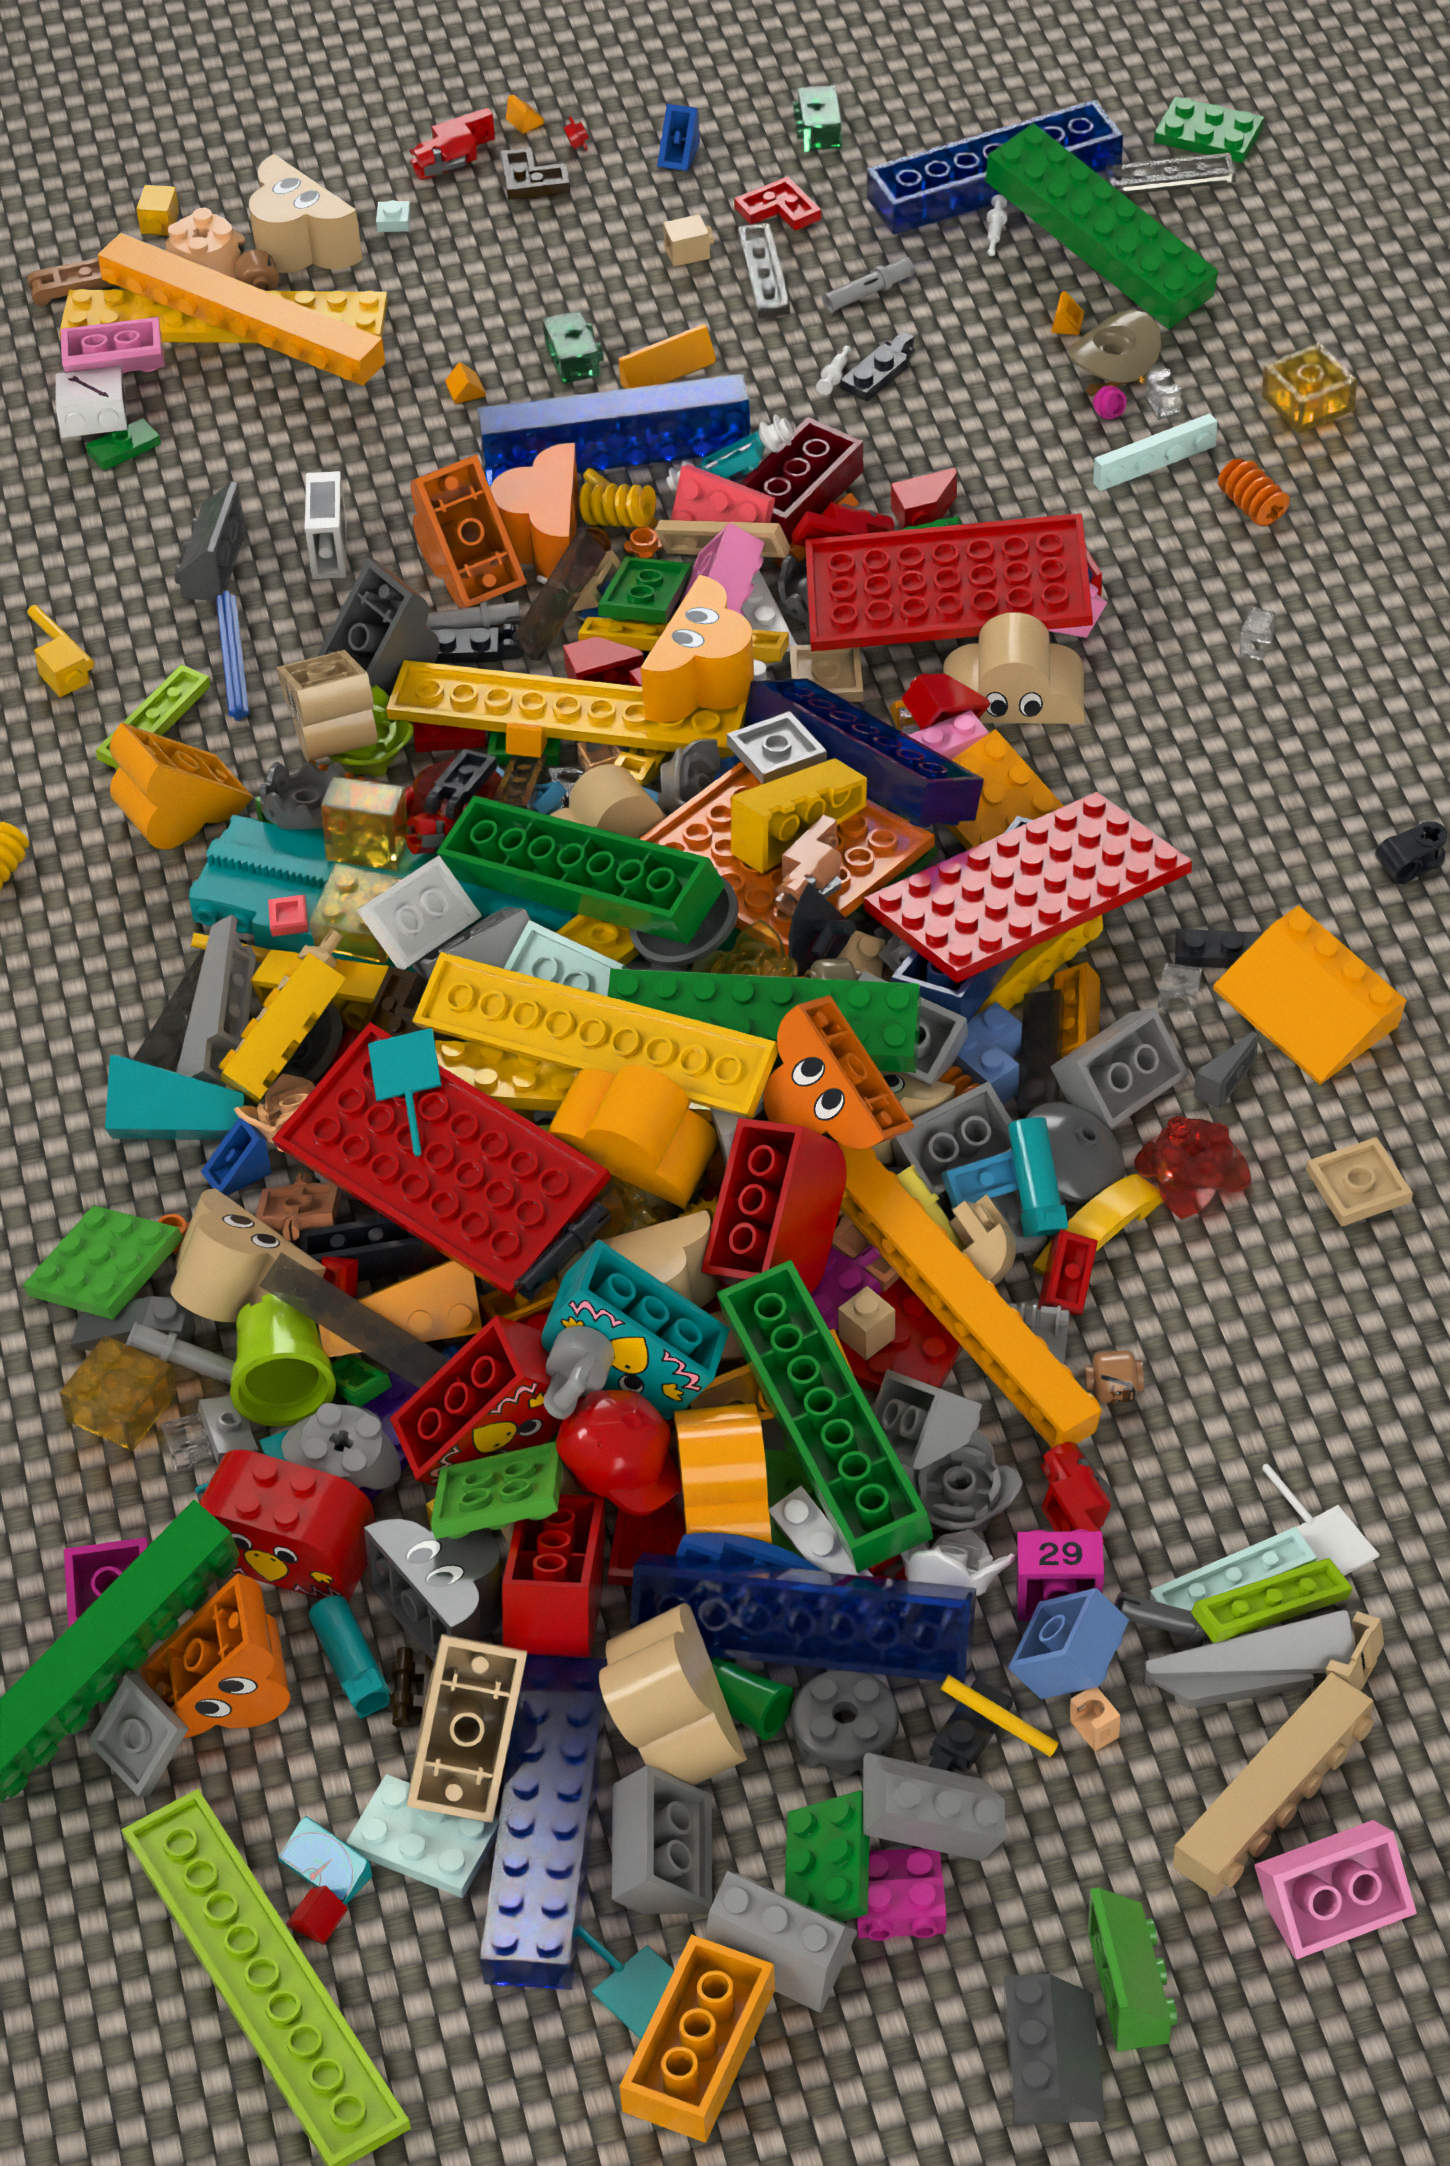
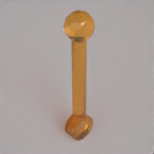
M1149 371L1136 380L1139 382L1147 381ZM1107 382L1100 385L1090 384L1086 391L1089 396L1094 397L1104 386L1116 387L1126 383Z

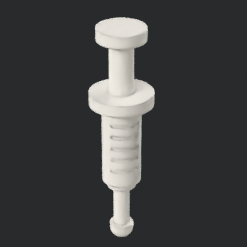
M1003 195L992 197L991 204L995 208L987 213L986 219L990 223L987 240L990 242L987 252L989 256L995 255V244L1000 241L1002 225L1007 222V213L1002 208L1007 206L1008 200Z
M844 346L843 352L837 354L832 363L825 366L821 371L822 379L816 385V389L820 394H830L833 390V385L840 383L842 370L847 363L846 356L851 352L850 346Z

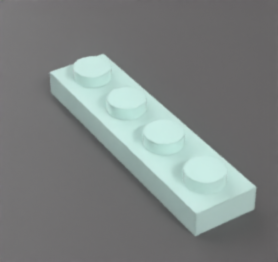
M1209 413L1094 458L1093 484L1102 491L1215 447L1217 420Z
M1294 1527L1151 1589L1149 1600L1192 1611L1196 1601L1317 1562V1557L1299 1530Z

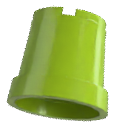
M271 1293L261 1296L262 1302L250 1306V1302L246 1304L237 1316V1357L231 1371L230 1396L236 1410L252 1422L274 1427L292 1426L316 1414L321 1405L331 1403L336 1391V1382L331 1362L322 1350L316 1315L313 1309L311 1311L306 1306V1301L296 1295Z

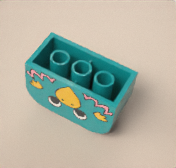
M597 1239L564 1275L544 1326L541 1341L543 1348L550 1353L557 1335L568 1327L586 1326L601 1332L608 1338L614 1349V1360L605 1385L601 1390L637 1391L658 1410L665 1420L674 1418L673 1411L684 1410L714 1380L730 1328Z

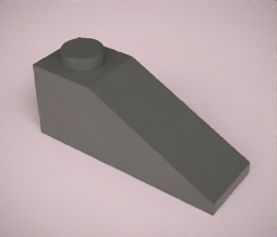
M155 1296L129 1301L114 1320L81 1312L79 1313L72 1338L71 1348L158 1357L126 1345L134 1322L137 1321L139 1324L167 1335L169 1332L176 1333L177 1339L192 1344L196 1330L193 1312L180 1305L174 1298Z

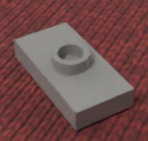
M231 1396L199 1399L198 1412L217 1464H220L223 1456L232 1450L241 1449L258 1453V1447L248 1420L236 1410Z

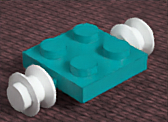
M775 414L773 416V424L768 426L764 421L760 422L758 431L703 458L700 467L698 465L694 467L730 480L729 476L739 471L742 474H746L760 465L759 461L763 456L765 447L776 453L778 452L779 443L784 442L787 446L791 445L790 437L794 436L792 427L786 418L781 419ZM687 461L682 462V466H685L687 464L692 465ZM671 467L669 468L670 476L666 480L670 490L676 495L680 471H676Z

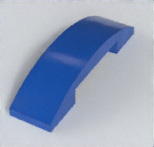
M707 1532L683 1535L671 1566L710 1580L715 1569L718 1568L793 1593L792 1607L828 1619L831 1618L843 1589L830 1575L799 1555L768 1542L734 1534Z

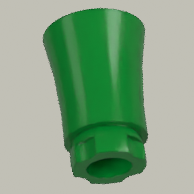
M715 1657L711 1664L730 1715L748 1727L762 1740L772 1738L784 1725L789 1716L794 1701L793 1688L752 1673L733 1662L726 1663L720 1658Z

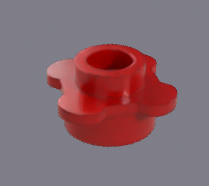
M568 117L570 124L563 127V130L574 150L583 146L584 150L587 151L588 148L585 140L589 139V136L582 122L575 124L572 117Z

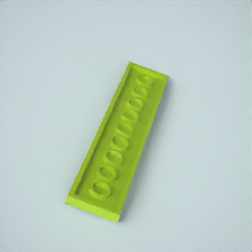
M197 1788L121 1829L127 1845L326 2166H348L410 2130L411 2126L408 2117L200 1790Z

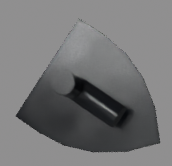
M811 883L807 884L792 916L788 954L792 977L804 976L806 970H810L816 960L837 958L856 929L855 923L852 920H847Z

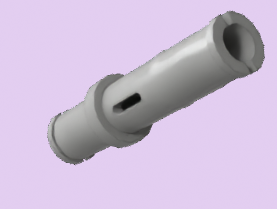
M907 256L885 267L879 265L873 268L872 273L851 281L829 293H824L822 295L823 304L829 313H833L876 291L881 290L884 292L890 289L892 284L915 274L914 265Z
M519 601L488 605L487 602L480 603L479 607L428 613L426 626L431 630L466 629L477 627L491 628L493 625L521 623Z
M137 1321L134 1322L126 1342L127 1346H132L158 1356V1361L166 1364L168 1360L231 1385V1371L236 1361L177 1339L176 1333L169 1332L167 1335L139 1324Z

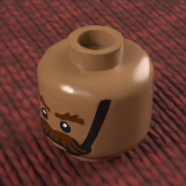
M250 250L243 253L237 259L234 266L237 280L264 291L276 289L279 284V273L270 254L262 250Z
M1131 1351L1098 1352L1093 1357L1092 1366L1084 1367L1086 1391L1093 1390L1094 1396L1099 1403L1132 1402L1136 1398L1137 1392H1143L1142 1360H1135V1356Z

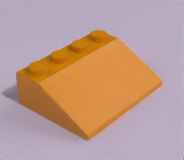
M1299 905L1274 922L1213 985V990L1319 1085L1397 1028L1407 1001Z

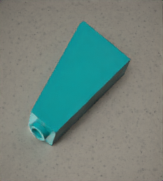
M110 1055L105 1130L112 1139L223 1140L239 1118L234 1108L251 1106L244 1093L122 1056Z

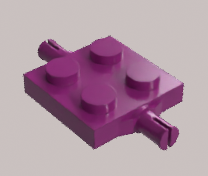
M869 1244L855 1258L844 1256L831 1246L822 1280L816 1289L810 1293L829 1330H838V1308L868 1286L876 1294L882 1292L879 1281L865 1271V1267L881 1257L879 1251L872 1244Z

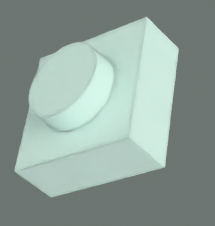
M392 200L378 202L376 216L377 232L409 231L410 201Z

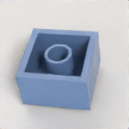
M1097 1588L1040 1601L1008 1669L1040 1699L1099 1687L1107 1676V1668L1114 1652L1122 1643V1635L1129 1619Z

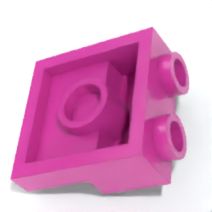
M925 1848L869 1851L868 1914L857 1917L858 1939L869 1938L875 1941H884L895 1936L913 1935L917 1938H930L936 1934H946V1905L940 1852Z

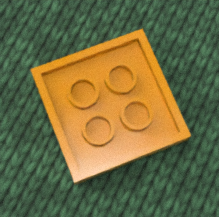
M996 729L920 781L914 789L966 850L1002 835L1017 816L1035 820L1064 807Z

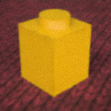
M144 186L136 208L141 234L169 236L168 227L176 223L180 212L176 187Z
M64 635L34 649L39 675L60 698L90 683L85 657Z

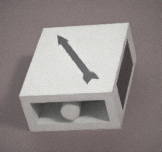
M121 366L55 374L56 412L61 438L127 430L126 393Z
M340 471L306 473L305 533L312 579L346 577L347 519Z

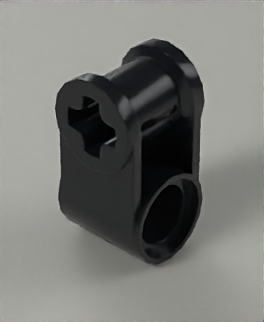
M1434 821L1423 822L1408 831L1384 840L1376 849L1375 858L1397 884L1408 883L1415 877L1443 865L1445 861L1443 846L1447 841L1448 832L1440 823Z

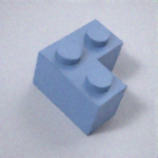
M995 1002L974 1016L967 1024L969 1035L952 1066L960 1067L963 1071L962 1075H969L973 1079V1084L979 1083L982 1085L989 1081L1001 1103L1004 1104L1019 1094V1064L1013 1058L1021 1053L1022 1023Z

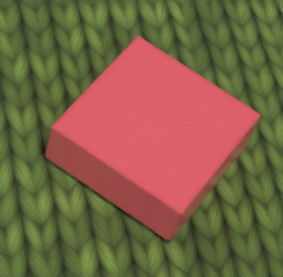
M305 895L268 899L272 937L309 932Z

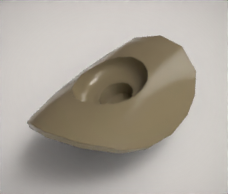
M1129 309L1107 318L1070 346L1066 352L1071 361L1098 378L1110 382L1126 383L1134 381L1147 373L1157 361L1162 348L1160 327L1148 313Z

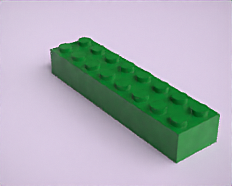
M1031 124L988 155L985 182L1168 330L1214 296L1219 270L1036 124Z
M478 796L472 797L436 852L456 880L687 945L725 887V883L708 857Z
M610 968L607 997L761 1037L776 1043L780 1023L792 1008L798 1004L831 995L879 1071L916 1073L922 1004L919 983ZM779 1052L774 1062L775 1066L784 1064Z
M792 1260L717 1292L723 1318L730 1328L739 1349L856 1573L933 1539L929 1515Z
M195 1499L0 1698L1 1803L7 1796L13 1798L23 1790L28 1783L27 1776L38 1764L40 1766L46 1765L58 1752L59 1747L57 1745L68 1733L71 1735L77 1733L88 1721L89 1715L87 1713L98 1702L105 1703L119 1688L117 1682L129 1670L135 1672L149 1656L147 1651L159 1639L164 1641L169 1638L179 1625L177 1620L188 1609L194 1610L200 1606L209 1593L207 1589L217 1578L221 1580L226 1578L237 1566V1558L240 1556L231 1532Z

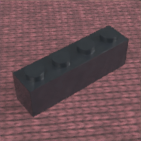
M386 1217L300 1231L299 1249L320 1264L322 1257L327 1256L358 1259L357 1282L425 1271L452 1260Z

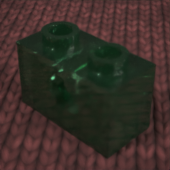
M835 85L798 88V101H793L794 120H796L797 139H803L804 151L842 148L841 118Z
M580 310L542 319L544 343L562 384L600 376L599 362L604 361L600 342H594L592 325L590 322H585Z

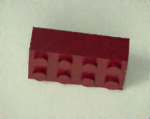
M809 417L793 431L794 436L790 437V446L781 442L778 445V452L774 453L772 451L740 483L743 486L775 498L770 523L780 524L789 544L792 542L791 533L807 511L821 514L831 502H834L864 472L863 441Z

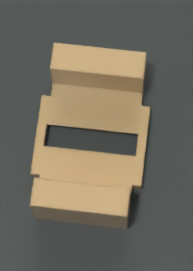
M613 550L588 555L583 560L581 566L577 567L566 586L567 590L563 596L572 611L598 607L602 596L597 590V586L602 583L606 575L616 573L621 565ZM587 575H591V576H592V577H590V578H585V579L577 580L579 577H582V576H587Z
M1357 1611L1352 1620L1356 1649L1351 1656V1662L1348 1665L1331 1659L1326 1667V1674L1328 1676L1333 1672L1360 1691L1363 1689L1377 1663V1657L1385 1644L1381 1619ZM1362 1652H1363V1655H1364V1662H1365V1669H1364V1671H1363L1362 1658H1361Z

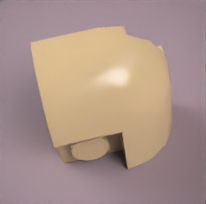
M986 1194L975 1203L963 1201L955 1207L953 1212L957 1217L949 1223L967 1247L962 1252L970 1257L974 1267L985 1280H990L996 1285L1013 1266L1016 1256V1241L1009 1225Z

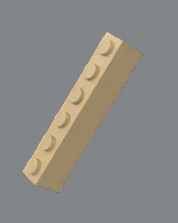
M1331 1672L1175 1844L1173 1868L1214 1897L1225 1886L1229 1888L1234 1886L1244 1871V1864L1252 1856L1258 1858L1265 1851L1271 1840L1270 1835L1278 1826L1285 1828L1290 1823L1300 1801L1304 1797L1307 1799L1312 1798L1320 1788L1324 1774L1330 1768L1333 1770L1339 1768L1348 1754L1349 1746L1356 1739L1362 1741L1368 1735L1374 1724V1720L1371 1718L1374 1700Z

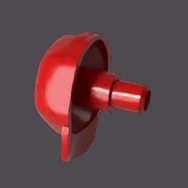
M600 1390L591 1392L577 1401L573 1413L564 1419L560 1425L556 1440L557 1452L563 1462L573 1472L574 1481L577 1486L584 1492L607 1497L625 1513L639 1517L650 1515L659 1510L682 1491L680 1473L668 1453L671 1444L669 1425L658 1410L639 1392L632 1390Z

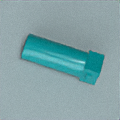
M1032 1117L1009 1123L1008 1131L1023 1211L1020 1214L1024 1238L1055 1235L1061 1229H1068L1065 1205H1061L1046 1118Z
M336 1595L320 1600L310 1609L309 1619L343 1693L348 1696L359 1718L362 1719L388 1706L391 1691L347 1599Z

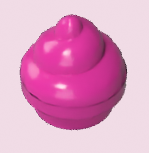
M1115 386L1102 387L1093 398V407L1103 419H1114L1121 416L1125 411L1127 404L1126 396Z

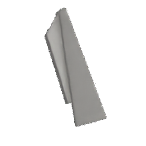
M232 914L211 926L176 1072L225 1088L227 1085L219 1080L223 1070L218 1068V1066L230 1049L235 1051L243 1039L240 1035L248 1025L253 986L250 979L254 975L256 956L251 946H242L236 934V923L238 920Z
M1341 1610L1147 1660L1144 1663V1684L1148 1687L1157 1685L1175 1696L1177 1703L1188 1709L1313 1688V1673H1326V1667L1331 1659L1348 1665L1351 1662L1354 1647L1349 1614L1347 1610Z

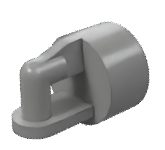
M572 1326L562 1330L557 1335L546 1363V1373L552 1378L543 1400L546 1410L557 1419L568 1418L573 1413L579 1396H587L589 1393L600 1391L604 1387L614 1360V1349L608 1338L601 1332L586 1326Z

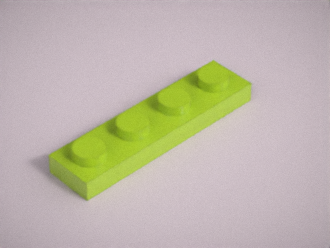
M181 664L123 723L162 736L211 687L209 676ZM113 732L95 751L97 760L118 769L120 766L115 762L110 753V742L114 734Z
M1326 1558L1196 1601L1191 1614L1215 1644L1349 1598L1353 1587L1332 1560Z

